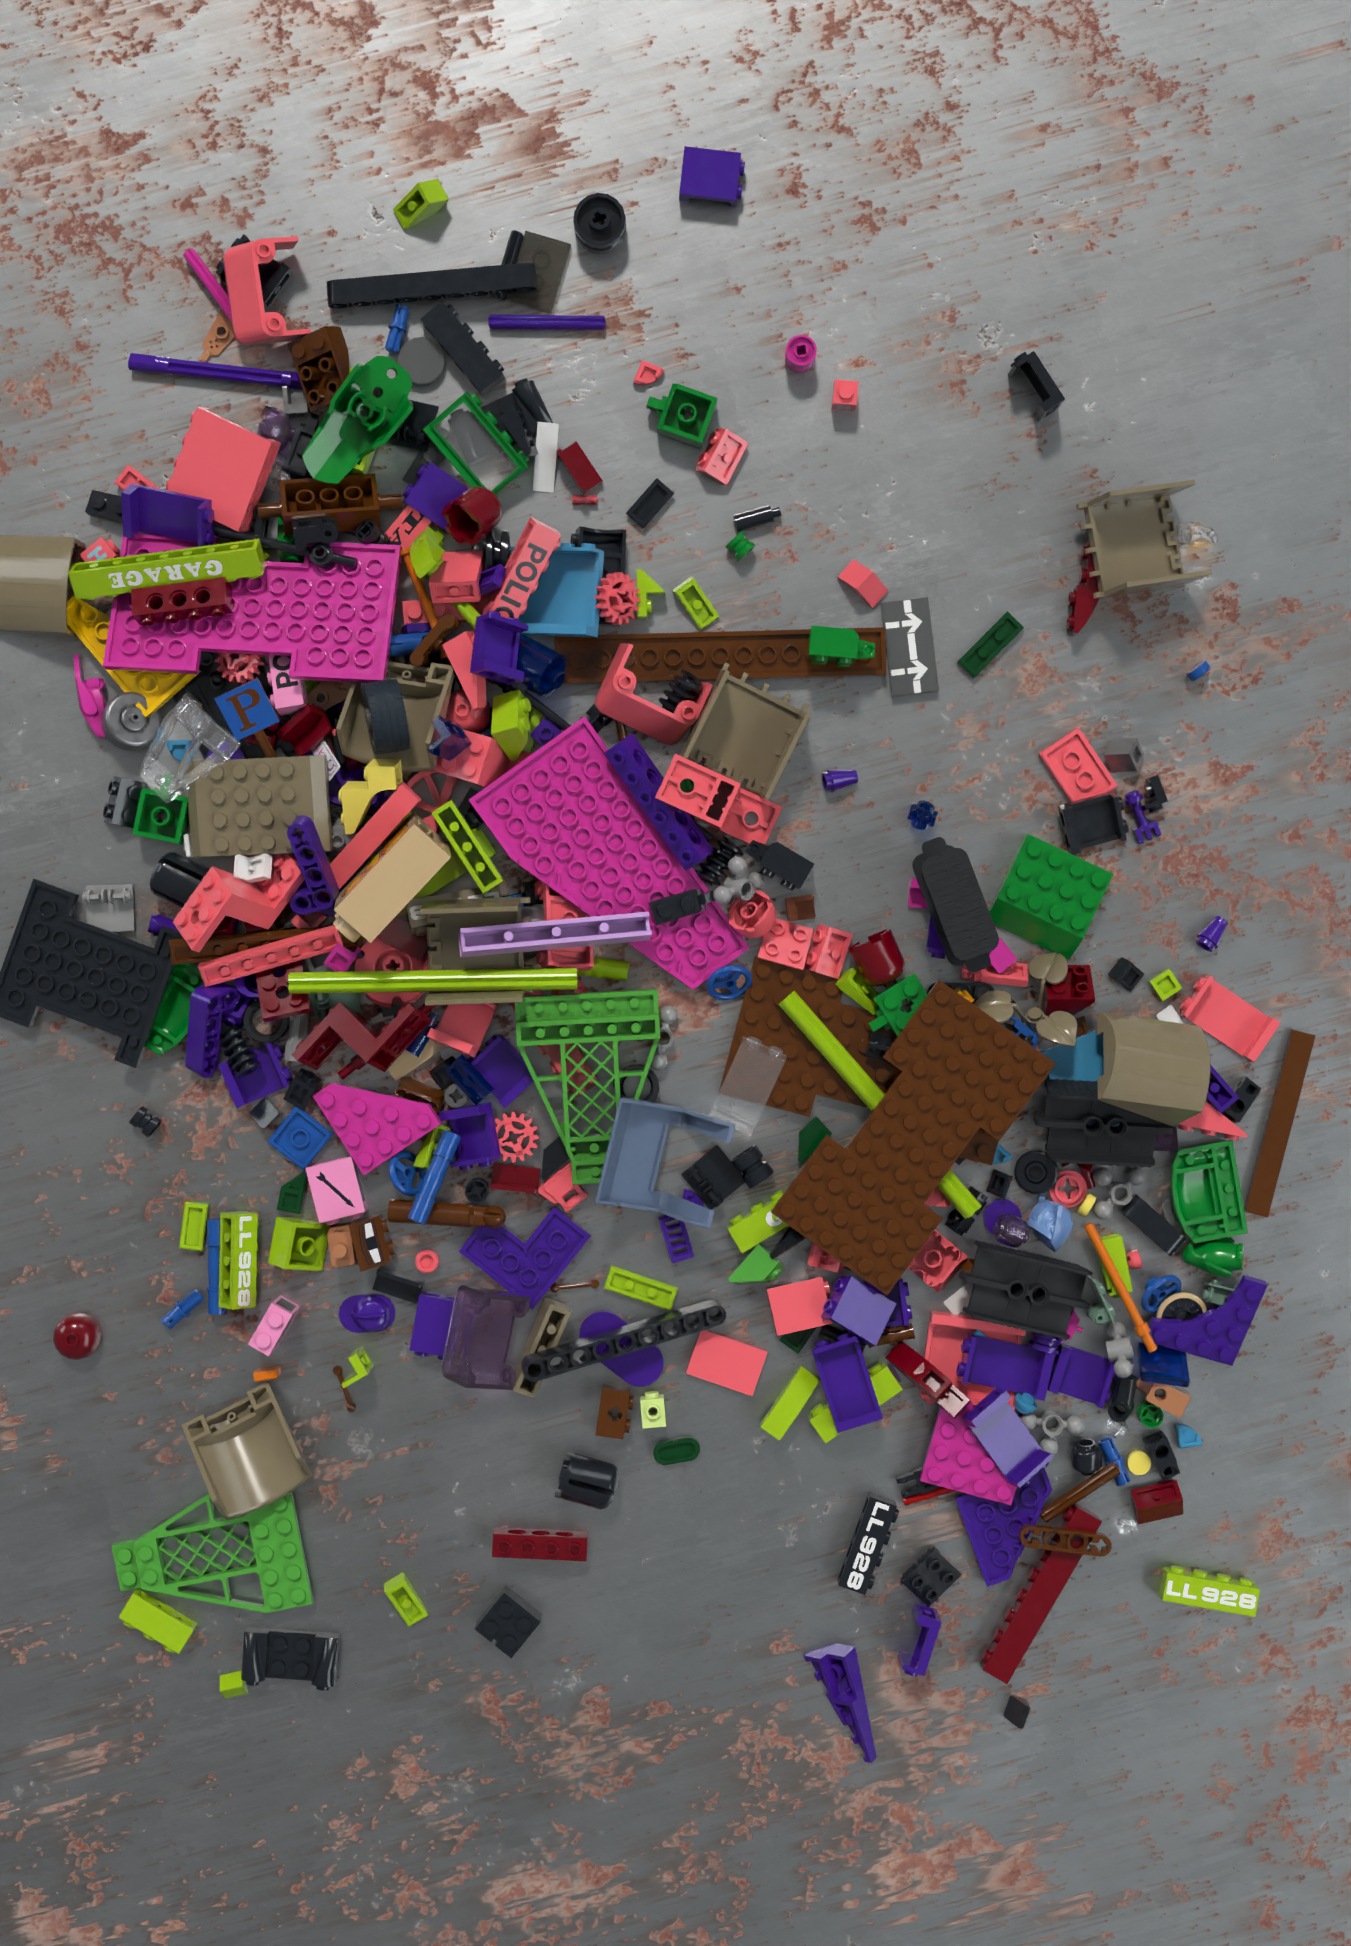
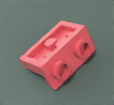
M717 428L710 434L708 438L709 444L698 457V465L695 470L707 474L723 485H727L748 442L728 429Z
M818 924L817 929L813 933V942L807 954L805 969L839 979L853 934Z

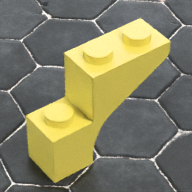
M372 759L364 769L365 781H348L339 790V802L342 803L343 808L341 824L345 827V834H353L361 826L376 793L384 790H396L403 783L401 759Z

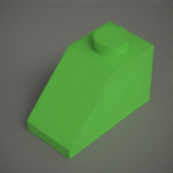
M758 1244L728 1280L734 1284L769 1283L771 1280L775 1281L781 1275V1269L784 1264L777 1257L772 1259L769 1256L771 1251L765 1246Z

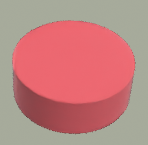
M424 1249L417 1254L415 1265L419 1271L431 1273L439 1265V1256L434 1250Z

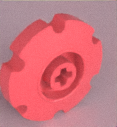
M378 935L371 943L368 941L362 946L361 955L364 957L356 959L354 971H391L390 968H394L395 971L422 970L428 954L426 952L422 960L418 961L380 941V935ZM424 992L366 993V998L377 1005L391 1008L394 1002H400L401 1006H406L408 1003L411 1004Z

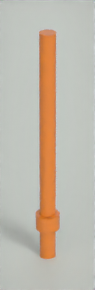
M1093 1222L1084 1225V1228L1135 1325L1134 1330L1137 1336L1142 1338L1149 1353L1155 1351L1157 1347L1149 1333L1151 1330L1147 1322H1144Z

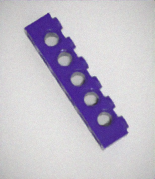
M633 733L604 753L685 870L704 860L713 851V848L687 812L655 798L664 778Z

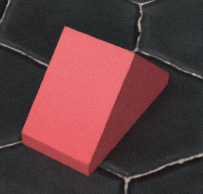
M854 559L837 577L872 609L888 592V589L873 571Z

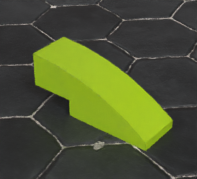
M801 1365L773 1402L774 1405L760 1422V1427L780 1441L806 1404L820 1379Z

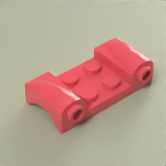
M538 880L535 882L534 893L538 895L539 900H543L544 921L590 917L542 881ZM593 946L539 950L536 955L537 964H540L541 969L577 968V971H589L594 967Z

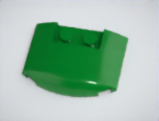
M192 963L175 965L146 1046L158 1055L173 1048L187 1036L191 994L196 988L204 985L198 967Z
M1233 1140L1177 1150V1156L1171 1171V1195L1178 1221L1182 1229L1191 1238L1190 1240L1193 1243H1199L1248 1233Z

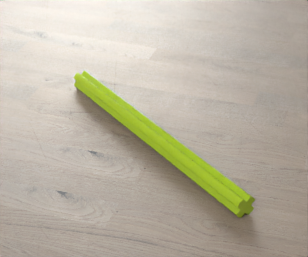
M577 968L290 972L288 975L289 994L577 989L578 972Z
M794 990L778 1005L866 1106L873 1111L884 1096V1093ZM949 1169L937 1187L965 1219L969 1218L982 1205Z

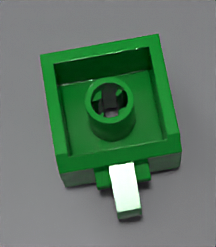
M673 383L668 397L663 396L660 400L649 396L646 408L657 412L656 417L660 418L657 433L702 448L718 398ZM686 411L691 412L692 418L690 419L689 417V420H685L682 413L685 415Z
M811 626L809 630L807 660H812L811 664L826 665V662H835L837 667H849L856 660L874 658L875 643L859 640V635L854 629Z
M166 775L163 786H158L157 791L142 789L133 835L182 845L183 835L187 834L189 825L188 797L180 796V790L176 789L178 777ZM164 812L167 814V819H159L160 814H164Z
M915 973L910 974L872 998L879 1009L875 1012L878 1018L868 1023L872 1032L884 1026L886 1031L891 1028L897 1037L927 996V992ZM903 999H905V1002L909 1001L911 1003L909 1006L910 1011L907 1013L906 1010L902 1011L900 1009L903 1005L901 1002Z

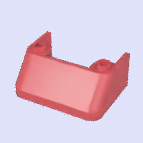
M298 236L258 239L230 247L225 252L223 264L233 334L240 344L252 345L294 341L311 333V329L287 330L286 322L282 315L276 312L265 313L258 267L260 264L270 263L275 257V250L293 249L298 242Z
M620 643L596 695L594 704L597 711L667 745L676 744L698 719L713 685L701 682L703 689L697 691L698 696L695 699L680 702L676 706L674 713L665 710L633 694L636 687V677L633 672L624 668L633 645Z

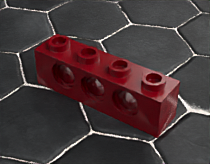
M225 577L131 589L132 616L142 626H153L155 623L160 622L176 623L183 619L200 620L206 616L223 617L225 614L233 613L232 586ZM210 597L206 603H202L205 598ZM186 600L184 605L178 606L180 602ZM163 603L159 609L155 610L157 605Z
M494 1528L492 1557L587 1561L588 1531Z

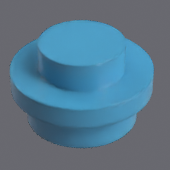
M1028 1393L1016 1394L1014 1406L1019 1412L1028 1415L1030 1412L1035 1411L1037 1404L1032 1395Z

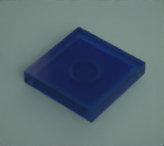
M1139 1342L1137 1351L1141 1381L1181 1387L1189 1386L1190 1379L1185 1352L1156 1345L1157 1349L1149 1353L1145 1344Z

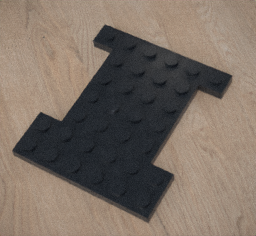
M33 879L0 971V1017L32 1028L39 1007L121 1037L122 1039L114 1060L134 1068H139L175 965H171L169 940L184 938L179 931L162 926L155 947H151L73 918L72 914L79 894L38 879Z

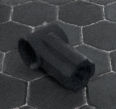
M1132 1373L1127 1378L1116 1376L1112 1402L1108 1408L1109 1417L1115 1422H1124L1134 1409L1133 1401L1138 1377ZM1116 1405L1123 1406L1126 1412L1119 1411Z

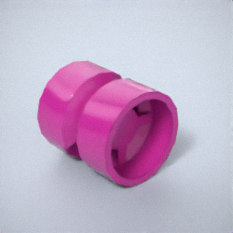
M797 335L789 340L785 351V363L791 371L803 373L812 368L817 352L816 344L812 338L806 335Z

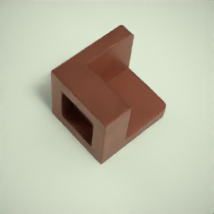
M814 894L785 898L788 922L816 917Z

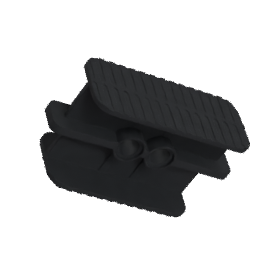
M942 837L926 841L922 844L923 853L915 857L912 867L946 957L955 966L966 964L970 972H977L988 968L991 964L988 954L997 947L999 936L969 857L963 849L946 845Z
M1047 1080L1045 1112L1034 1113L1033 1118L1036 1126L1049 1127L1045 1151L1048 1158L1057 1163L1149 1168L1155 1165L1153 1155L1156 1133H1173V1126L1098 1100V1081ZM1091 1119L1097 1120L1092 1126L1086 1125ZM1113 1121H1121L1118 1126L1110 1127Z
M976 1240L974 1244L978 1248L971 1273L962 1271L959 1273L960 1279L974 1283L968 1307L964 1306L962 1310L978 1320L1028 1330L1038 1334L1041 1333L1060 1339H1070V1335L1066 1331L1073 1306L1087 1310L1090 1309L1091 1304L1082 1300L1081 1296L1087 1275L1092 1276L1093 1272L1068 1261L1065 1262L1047 1256L1044 1257ZM1017 1283L1016 1291L1011 1293V1286ZM1039 1288V1294L1032 1298L1033 1291Z

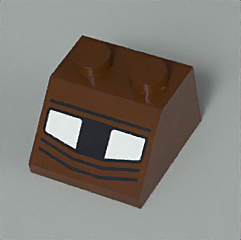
M382 1213L354 1220L349 1225L360 1272L386 1264L394 1259L393 1255L396 1254L393 1241L388 1239L387 1232H390L387 1218L383 1219Z

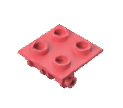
M776 918L773 928L763 936L758 958L803 971L814 929Z

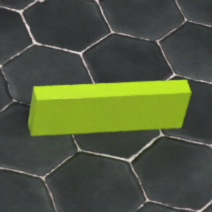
M611 1265L604 1285V1289L671 1311L678 1287Z

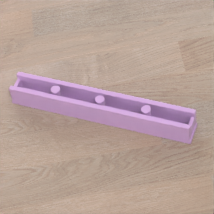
M649 912L460 928L458 933L460 958L649 941L652 936L649 923L650 915Z

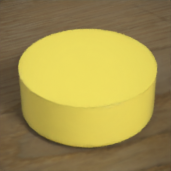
M1090 1193L1087 1194L1080 1204L1077 1213L1085 1218L1097 1197Z
M1135 1450L1128 1455L1126 1464L1133 1474L1144 1475L1151 1468V1459L1144 1451Z

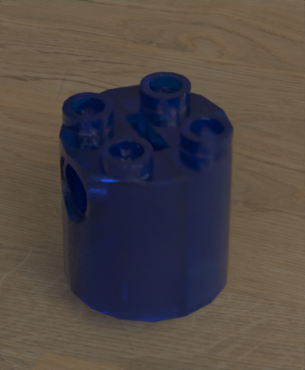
M520 634L516 670L524 672L522 683L528 687L526 690L545 698L563 684L566 676V658L563 654L526 635Z

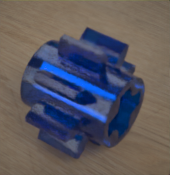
M922 800L917 805L912 803L907 819L912 820L911 825L914 828L926 830L928 826L934 827L938 811H934L935 807L932 803Z

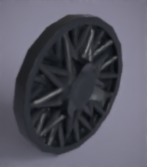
M1040 1150L1028 1151L1021 1155L1014 1168L1015 1179L1018 1185L1026 1192L1032 1194H1041L1050 1190L1055 1185L1059 1175L1057 1163L1050 1160L1046 1152Z

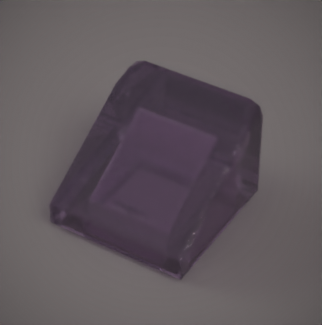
M1173 1127L1172 1134L1156 1133L1154 1151L1177 1152V1127Z

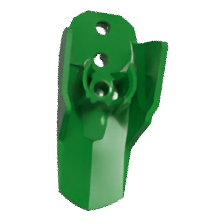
M376 356L366 364L363 362L356 364L331 399L329 410L302 455L305 467L314 479L325 483L339 484L363 457L389 440L413 410V404L408 399L412 387L408 371L387 356ZM389 369L395 371L394 378H389L387 376V371ZM375 388L381 389V396L378 398L373 396Z

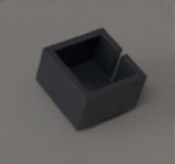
M505 1586L477 1620L475 1630L490 1642L495 1639V1646L512 1658L541 1623L542 1614L508 1586Z

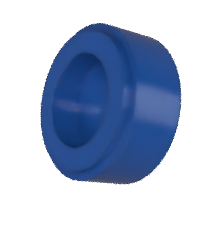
M1203 660L1191 668L1186 675L1191 681H1195L1209 671L1211 666L1206 660Z

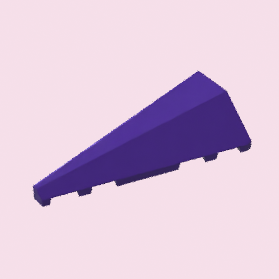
M837 1643L806 1653L804 1655L806 1662L811 1661L816 1670L814 1676L817 1681L822 1680L828 1690L826 1696L844 1726H849L853 1733L852 1740L854 1744L859 1743L865 1753L864 1761L872 1763L877 1757L855 1646Z

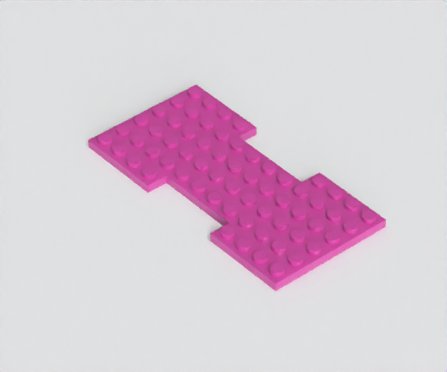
M137 533L133 538L123 537L120 557L198 547V543L157 534ZM214 538V542L212 545L217 544L216 538ZM319 542L307 543L306 547L311 548L314 544ZM342 542L329 544L334 553L357 558L358 562L355 568L332 563L327 568H318L312 563L310 557L306 556L304 563L265 561L266 567L263 575L255 579H248L247 577L237 578L235 581L229 582L232 586L233 613L225 614L223 617L206 616L200 620L183 619L176 623L160 622L155 623L153 626H142L132 616L131 593L120 594L117 597H113L103 667L107 670L198 674L201 652L291 656L289 677L291 679L358 683L386 680L402 547L401 545ZM320 551L317 556H322L324 551ZM210 597L205 598L202 603H206ZM186 600L180 602L178 606L184 605ZM163 603L157 605L155 610L159 609Z

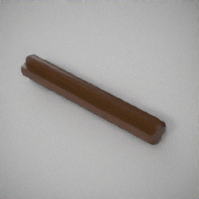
M1111 1462L1042 1509L1041 1519L1048 1523L1118 1476L1121 1472L1117 1464Z

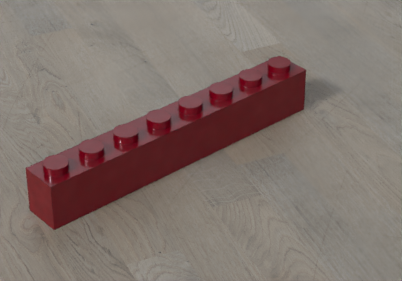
M1074 1504L1064 1511L1062 1516L1064 1520L1060 1528L1096 1532L1102 1521L1094 1513L1078 1504ZM1054 1532L1051 1534L1050 1539L1052 1541L1050 1544L1055 1545L1059 1542L1060 1536L1058 1533ZM1078 1535L1072 1537L1070 1545L1074 1548H1078L1083 1544V1538ZM1042 1549L1036 1568L1033 1567L1028 1573L1027 1584L1024 1588L1021 1587L1018 1590L1013 1608H1008L1003 1617V1625L1000 1629L997 1628L992 1635V1644L989 1649L985 1648L980 1656V1665L983 1671L1008 1684L1083 1554Z

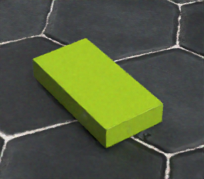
M185 1201L179 1248L196 1251L204 1250L210 1204Z

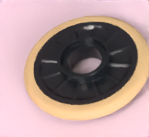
M1186 1292L1176 1293L1161 1303L1157 1310L1156 1318L1176 1319L1177 1314L1184 1311L1188 1313L1185 1320L1198 1318L1197 1315L1207 1312L1204 1302L1198 1296Z

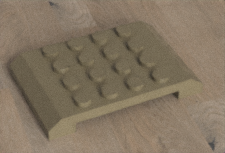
M327 755L185 761L192 856L294 853L287 836V830L295 818L300 815H305L312 819L324 851L333 850ZM305 848L307 853L312 852L310 849Z

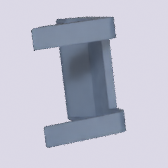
M619 1098L595 1203L660 1212L687 1224L710 1229L715 1213L714 1210L669 1193L654 1191L669 1125L684 1127L731 1143L735 1124L682 1107L634 1098Z

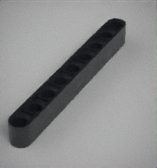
M533 263L327 281L328 307L333 309L500 295L501 293H525L537 290L536 266Z
M706 1300L529 1354L522 1359L521 1369L529 1381H540L719 1326L726 1319V1311L716 1300ZM714 1308H718L716 1316L709 1317V1312ZM696 1315L693 1323H686L689 1316ZM668 1322H674L672 1329L664 1330V1326ZM651 1329V1334L648 1337H641L644 1330ZM629 1336L627 1343L619 1344L621 1337ZM606 1343L604 1350L596 1351L598 1344ZM577 1350H584L580 1358H573ZM554 1357H561V1361L557 1365H551L550 1362ZM538 1364V1369L536 1371H527L530 1365Z

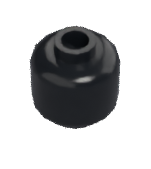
M1083 1438L1078 1440L1071 1447L1072 1467L1082 1475H1093L1102 1467L1101 1446L1093 1439Z

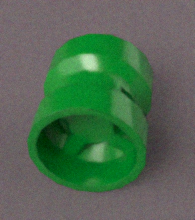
M1146 1400L1142 1401L1136 1408L1137 1418L1146 1427L1155 1428L1162 1423L1164 1415L1160 1407Z

